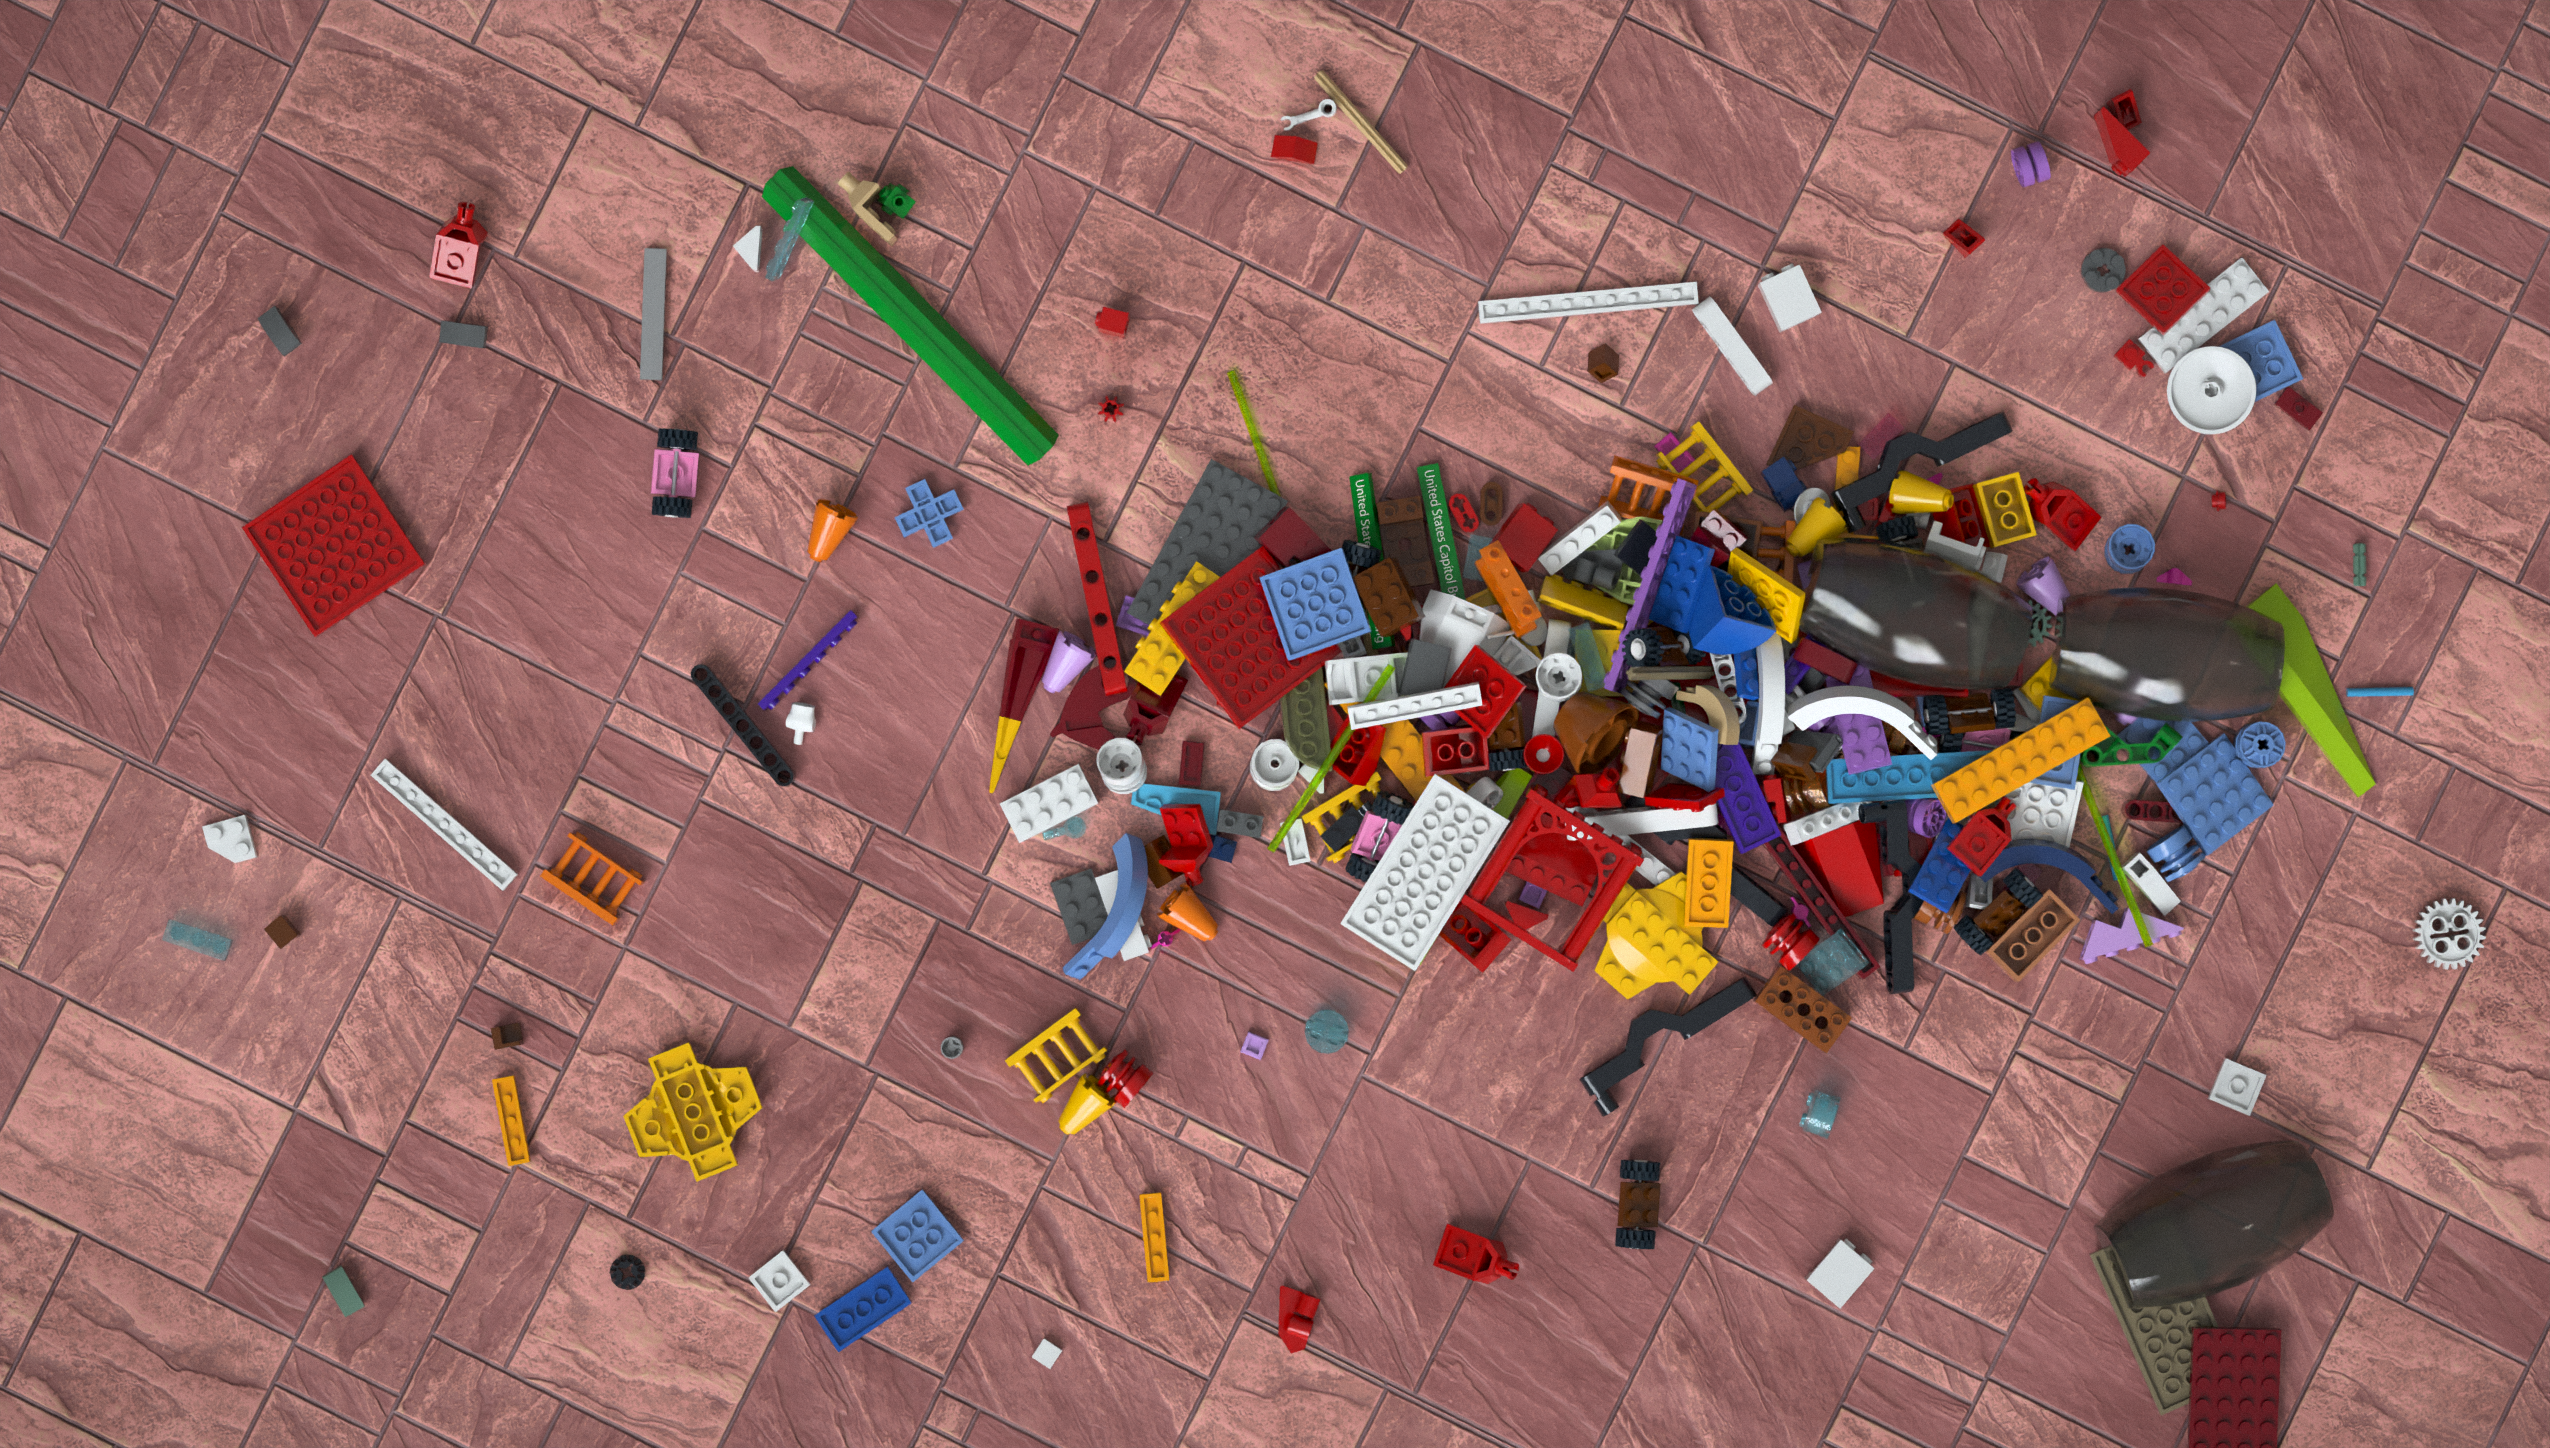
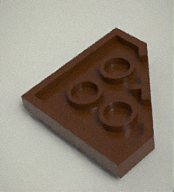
M1794 405L1766 465L1770 466L1782 457H1785L1786 460L1790 459L1796 469L1799 470L1843 454L1847 450L1854 431Z

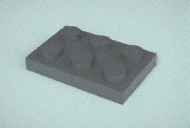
M1091 868L1050 883L1072 945L1093 938L1108 917Z

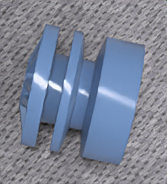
M2126 524L2119 527L2107 539L2104 546V556L2108 565L2114 571L2122 574H2133L2140 571L2152 559L2155 552V542L2152 534L2145 527L2138 524ZM2130 546L2132 548L2131 553L2126 555L2124 553L2125 548Z
M2269 722L2246 724L2237 731L2233 739V746L2236 749L2237 756L2250 768L2272 766L2281 760L2285 752L2286 742L2283 733L2277 726ZM2264 740L2263 746L2265 749H2258L2259 744L2257 742Z
M2185 825L2171 831L2146 850L2154 863L2161 860L2166 862L2159 869L2161 873L2171 869L2164 876L2167 882L2188 874L2206 857L2203 852L2193 855L2199 849L2198 844L2190 847L2186 846L2192 839V835Z

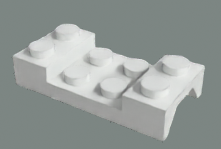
M1408 652L1325 661L1329 705L1398 697Z

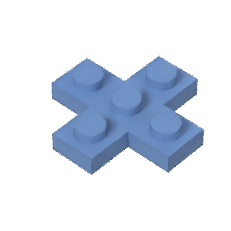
M925 479L906 487L905 489L914 508L895 517L904 538L925 529L933 548L952 540V534L944 519L964 510L955 490L953 489L934 498Z

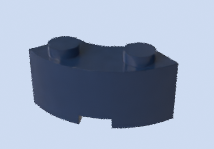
M1782 457L1764 469L1761 475L1769 486L1772 496L1785 513L1795 506L1797 498L1807 487L1795 475L1794 472L1797 469L1793 462Z

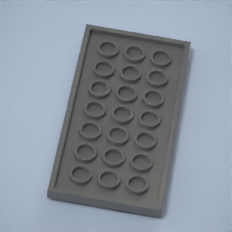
M1211 459L1128 609L1127 614L1147 625L1154 618L1158 620L1162 614L1159 609L1166 599L1168 601L1174 596V593L1171 592L1178 581L1183 582L1196 561L1222 577L1262 547L1254 539V536L1286 506L1288 501Z

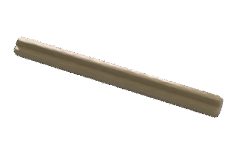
M1712 666L1630 667L1629 670H1626L1629 680L1710 679L1711 676L1715 675Z

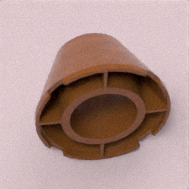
M1585 691L1573 695L1558 712L1553 728L1576 773L1597 774L1610 764L1621 752L1619 746L1624 741L1627 730H1630L1632 726L1638 723L1639 711L1629 703Z

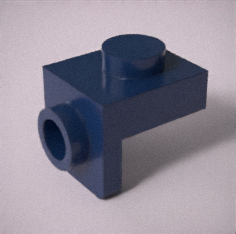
M1210 834L1214 847L1208 857L1232 863L1237 842Z

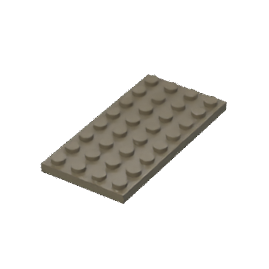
M2168 1218L2089 1253L2160 1415H2164L2189 1403L2192 1327H2218L2172 1220Z

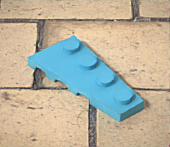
M1143 784L1137 791L1132 792V805L1161 815L1159 808L1164 804H1200L1208 831L1216 836L1221 792Z

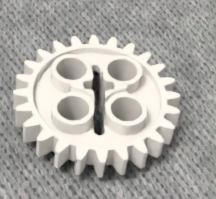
M2443 898L2441 899V905L2437 901H2433L2434 908L2426 905L2427 913L2419 912L2423 919L2415 920V923L2420 926L2413 929L2414 932L2418 933V936L2414 937L2413 940L2420 942L2415 947L2416 949H2423L2420 956L2425 957L2428 955L2427 963L2435 960L2434 967H2439L2443 963V969L2448 970L2450 964L2452 969H2457V963L2461 967H2465V960L2473 962L2472 954L2480 955L2476 948L2484 947L2479 943V940L2486 939L2485 936L2480 935V932L2486 930V928L2479 927L2478 924L2483 919L2475 918L2479 913L2478 911L2470 912L2472 905L2463 907L2464 901L2462 900L2456 905L2454 898H2451L2448 904L2447 900ZM2458 915L2463 919L2460 927H2456L2454 924V919ZM2435 919H2439L2441 922V927L2437 931L2432 927V922ZM2464 929L2468 930V933L2466 934L2451 935L2450 938H2430V935L2432 934L2447 933L2449 931H2460ZM2461 937L2466 940V946L2463 949H2460L2457 945V941ZM2441 940L2445 948L2439 953L2435 947L2436 943Z

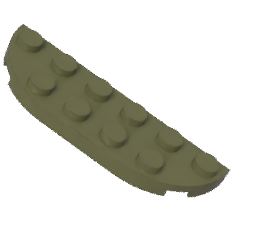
M1321 667L1280 698L1282 722L1286 743L1299 761L1313 769L1332 771Z

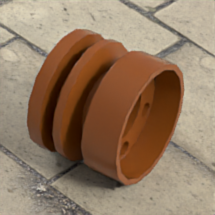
M1960 891L1947 913L1924 901L1913 918L1927 924L1934 917L1933 928L1938 930L1943 923L1941 932L1948 934L1952 927L1956 925L1963 912L1967 893Z

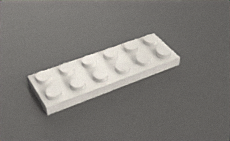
M2243 258L2237 260L2207 285L2211 290L2164 336L2152 327L2138 338V341L2164 373L2172 369L2183 356L2200 347L2269 292Z

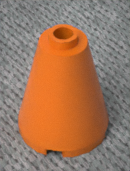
M822 498L818 499L816 503L807 552L810 554L809 557L817 562L828 560L858 519L857 514L838 503L837 505L830 504V500Z
M1184 882L1179 885L1182 888L1179 892L1174 890L1159 908L1162 913H1157V916L1202 941L1207 939L1211 941L1218 933V924L1192 888Z

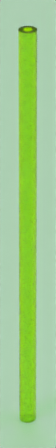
M1235 370L1227 372L1269 490L1281 497Z
M1390 664L1386 666L1363 703L1373 702L1394 672L1395 668ZM1350 722L1267 847L1269 851L1275 853L1355 731V729L1351 730Z
M2079 762L2077 780L2083 781L2082 793L2145 948L2154 944Z

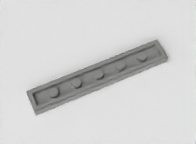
M644 248L640 380L663 381L667 249Z

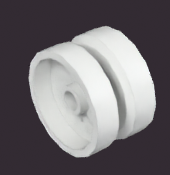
M1270 739L1261 743L1255 749L1250 761V773L1254 782L1268 791H1280L1287 788L1294 781L1299 769V760L1290 751L1287 743L1280 739ZM1271 762H1272L1273 764L1278 763V764H1279L1278 767H1277V768H1273V767L1271 766Z

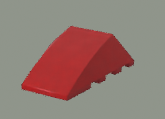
M1860 820L1793 845L1844 917L1884 904L1875 823L1862 824Z

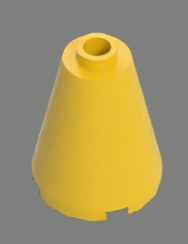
M1899 471L1897 474L1901 475L1898 479L1894 478L1892 482L1889 502L1894 505V509H1891V511L1895 514L1945 512L1953 505L1954 496L1949 489L1908 471Z
M1819 497L1812 501L1786 541L1788 544L1786 548L1794 557L1797 555L1803 557L1847 530V527H1844L1846 523L1840 514L1832 506L1830 508L1824 506L1823 504L1826 501Z
M1084 1073L1080 1077L1058 1120L1059 1128L1067 1135L1070 1133L1076 1134L1112 1108L1116 1103L1114 1100L1115 1095L1110 1097L1108 1093L1104 1092L1107 1089L1105 1084L1098 1087L1096 1085L1098 1079L1092 1075L1087 1078L1086 1073Z

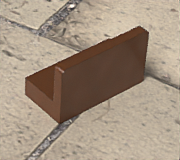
M1785 742L1771 759V762L1781 776L1812 782L1816 774L1809 765V762L1818 751L1815 747Z
M1165 835L1144 846L1147 856L1148 875L1156 889L1184 874L1183 872H1175L1159 863V859L1171 848Z

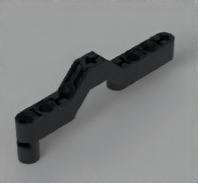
M2002 411L1938 442L1912 432L1904 433L1887 441L1875 472L1830 493L1838 511H1843L1844 513L1842 518L1846 523L1845 527H1847L1848 533L1866 526L1858 505L1890 491L1900 461L1916 453L1933 459L1937 467L1953 461L2011 433L2013 430L2005 412Z
M1632 795L1624 803L1626 809L1647 807L1645 805V798ZM1718 824L1707 827L1653 832L1669 845H1672L1676 840L1688 838L1727 840V831ZM1732 863L1730 894L1767 924L1774 927L1789 911L1788 908Z
M1904 800L1882 802L1881 805L1878 802L1860 804L1858 815L1862 824L1879 822L1880 854L1883 864H1893L1902 873L1903 895L1890 910H1885L1883 914L1887 991L1889 994L1912 992L1914 990L1912 918L1919 911L1924 900L1908 892L1921 865L1909 855L1906 803Z
M1745 976L1681 1016L1649 1009L1631 1020L1625 1050L1579 1079L1589 1096L1596 1095L1597 1099L1594 1101V1104L1602 1117L1619 1107L1608 1088L1645 1065L1641 1059L1645 1039L1665 1028L1680 1032L1683 1039L1686 1040L1750 1001L1757 994Z

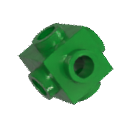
M891 183L882 188L879 193L880 197L877 200L882 204L881 209L890 216L894 213L904 219L916 202L907 195L909 190L901 184L895 186Z

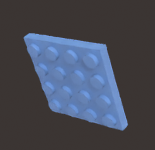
M1343 548L1259 577L1288 661L1372 632Z
M2225 733L2220 734L2156 783L2205 856L2210 855L2273 806V803L2247 765L2237 756L2236 749Z

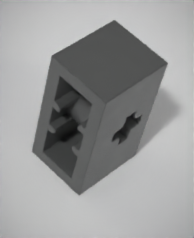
M1220 809L1217 831L1260 838L1264 816Z

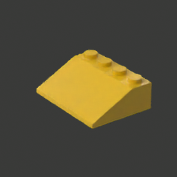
M1555 574L1550 575V577H1544L1536 600L1537 602L1614 630L1623 629L1629 605L1624 604L1615 597H1612V599L1604 597V592L1592 588L1591 592L1583 589V584L1571 581V584L1562 581L1563 577Z

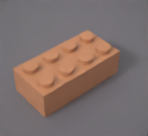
M2044 889L2041 892L2043 897L2031 909L2027 906L2021 915L1993 941L1994 944L1985 951L2014 982H2019L2080 921L2050 889Z

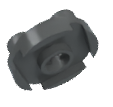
M2100 248L2092 251L2084 258L2080 272L2089 289L2099 293H2106L2114 290L2122 283L2126 268L2123 257L2117 252L2108 248ZM2102 265H2106V269L2109 270V273H2105L2104 276H2100V271H2097V268L2102 267Z

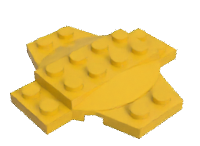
M1682 871L1657 884L1652 889H1634L1626 883L1603 919L1606 922L1607 942L1603 947L1594 971L1626 999H1630L1657 982L1674 981L1690 995L1718 963L1713 956L1702 948L1701 931L1703 927L1684 926L1686 875Z
M690 1042L648 1058L656 1078L651 1092L623 1116L639 1157L675 1155L682 1160L689 1161L696 1182L737 1166L738 1162L730 1144L736 1135L737 1129L763 1108L748 1068L713 1069L699 1063Z

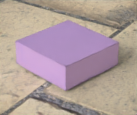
M1248 1031L1240 1052L1261 1060L1269 1039Z

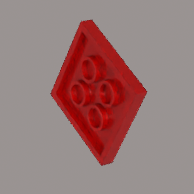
M2162 244L2116 289V292L2164 336L2211 288Z
M1474 645L1444 688L1475 682L1479 683L1482 706L1455 710L1454 712L1485 738H1489L1527 685L1479 645Z

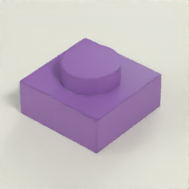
M1526 882L1519 900L1539 909L1547 890Z

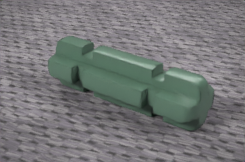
M2356 543L2353 545V553H2355V556H2353L2354 586H2365L2366 556H2364V553H2366V545L2364 543Z

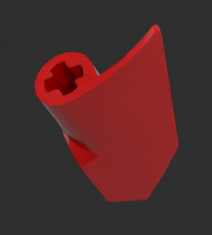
M1281 1285L1278 1334L1292 1354L1305 1349L1321 1299Z

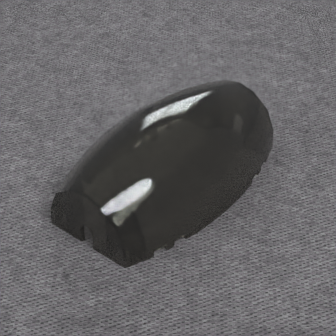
M1869 538L1820 539L1816 542L1807 575L1811 577L1808 587L1803 589V592L1806 594L1802 615L1799 620V629L1809 637L1821 642L1829 650L1839 653L1862 667L1919 685L1959 690L2001 689L2007 686L2015 676L2029 641L2033 608L2026 600L2006 585L1958 559L1906 543Z
M2145 587L2113 588L2085 592L2058 599L2054 636H2057L2056 649L2052 653L2049 687L2079 701L2089 697L2094 707L2126 716L2174 722H2205L2249 716L2273 709L2277 701L2284 667L2285 638L2282 623L2269 616L2229 600L2176 589Z
M2294 1140L2268 1141L2212 1152L2158 1175L2132 1194H2129L2122 1202L2107 1212L2094 1225V1229L2108 1261H2113L2118 1272L2114 1273L2128 1308H2145L2179 1304L2211 1296L2239 1286L2266 1273L2290 1258L2313 1240L2332 1221L2334 1210L2326 1182L2308 1150L2298 1141Z

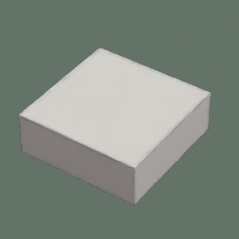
M1044 1338L1032 1355V1358L1050 1369L1062 1352V1349Z

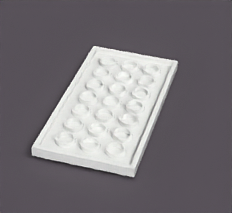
M1434 774L1340 924L1416 971L1510 821Z

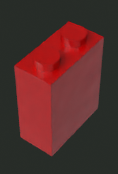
M1530 503L1517 504L1489 543L1490 545L1499 540L1511 563L1520 572H1528L1558 531L1553 526L1554 522L1546 516L1541 517L1536 513L1537 509Z

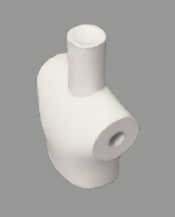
M800 702L792 703L791 711L786 719V727L795 730L794 744L802 745L804 732H814L816 726L814 705Z

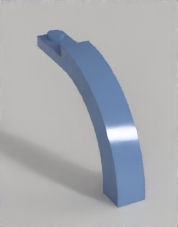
M1124 834L1112 846L1118 867V883L1111 911L1098 933L1063 967L1064 973L1068 976L1081 980L1105 956L1112 959L1125 944L1137 923L1147 889L1148 865L1142 839L1131 834Z

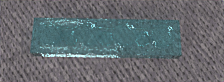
M805 197L797 200L792 207V218L784 225V236L782 240L780 239L774 248L776 254L766 266L768 272L765 278L772 282L780 279L814 203L810 198Z

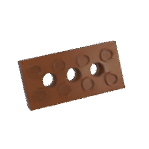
M1778 965L1753 1000L1826 1054L1852 1019L1851 1016L1780 965ZM1784 990H1787L1790 994L1787 1002H1781L1779 998L1780 993ZM1801 1003H1805L1808 1007L1807 1013L1804 1015H1799L1797 1012V1008ZM1819 1016L1825 1018V1025L1822 1028H1817L1815 1025V1020Z

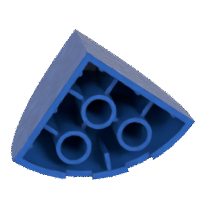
M1711 565L1709 566L1688 629L1693 648L1713 654L1728 655L1751 650L1766 642L1777 631L1767 609L1764 608L1762 610L1755 601L1757 596L1745 584L1741 587L1732 580L1733 576Z

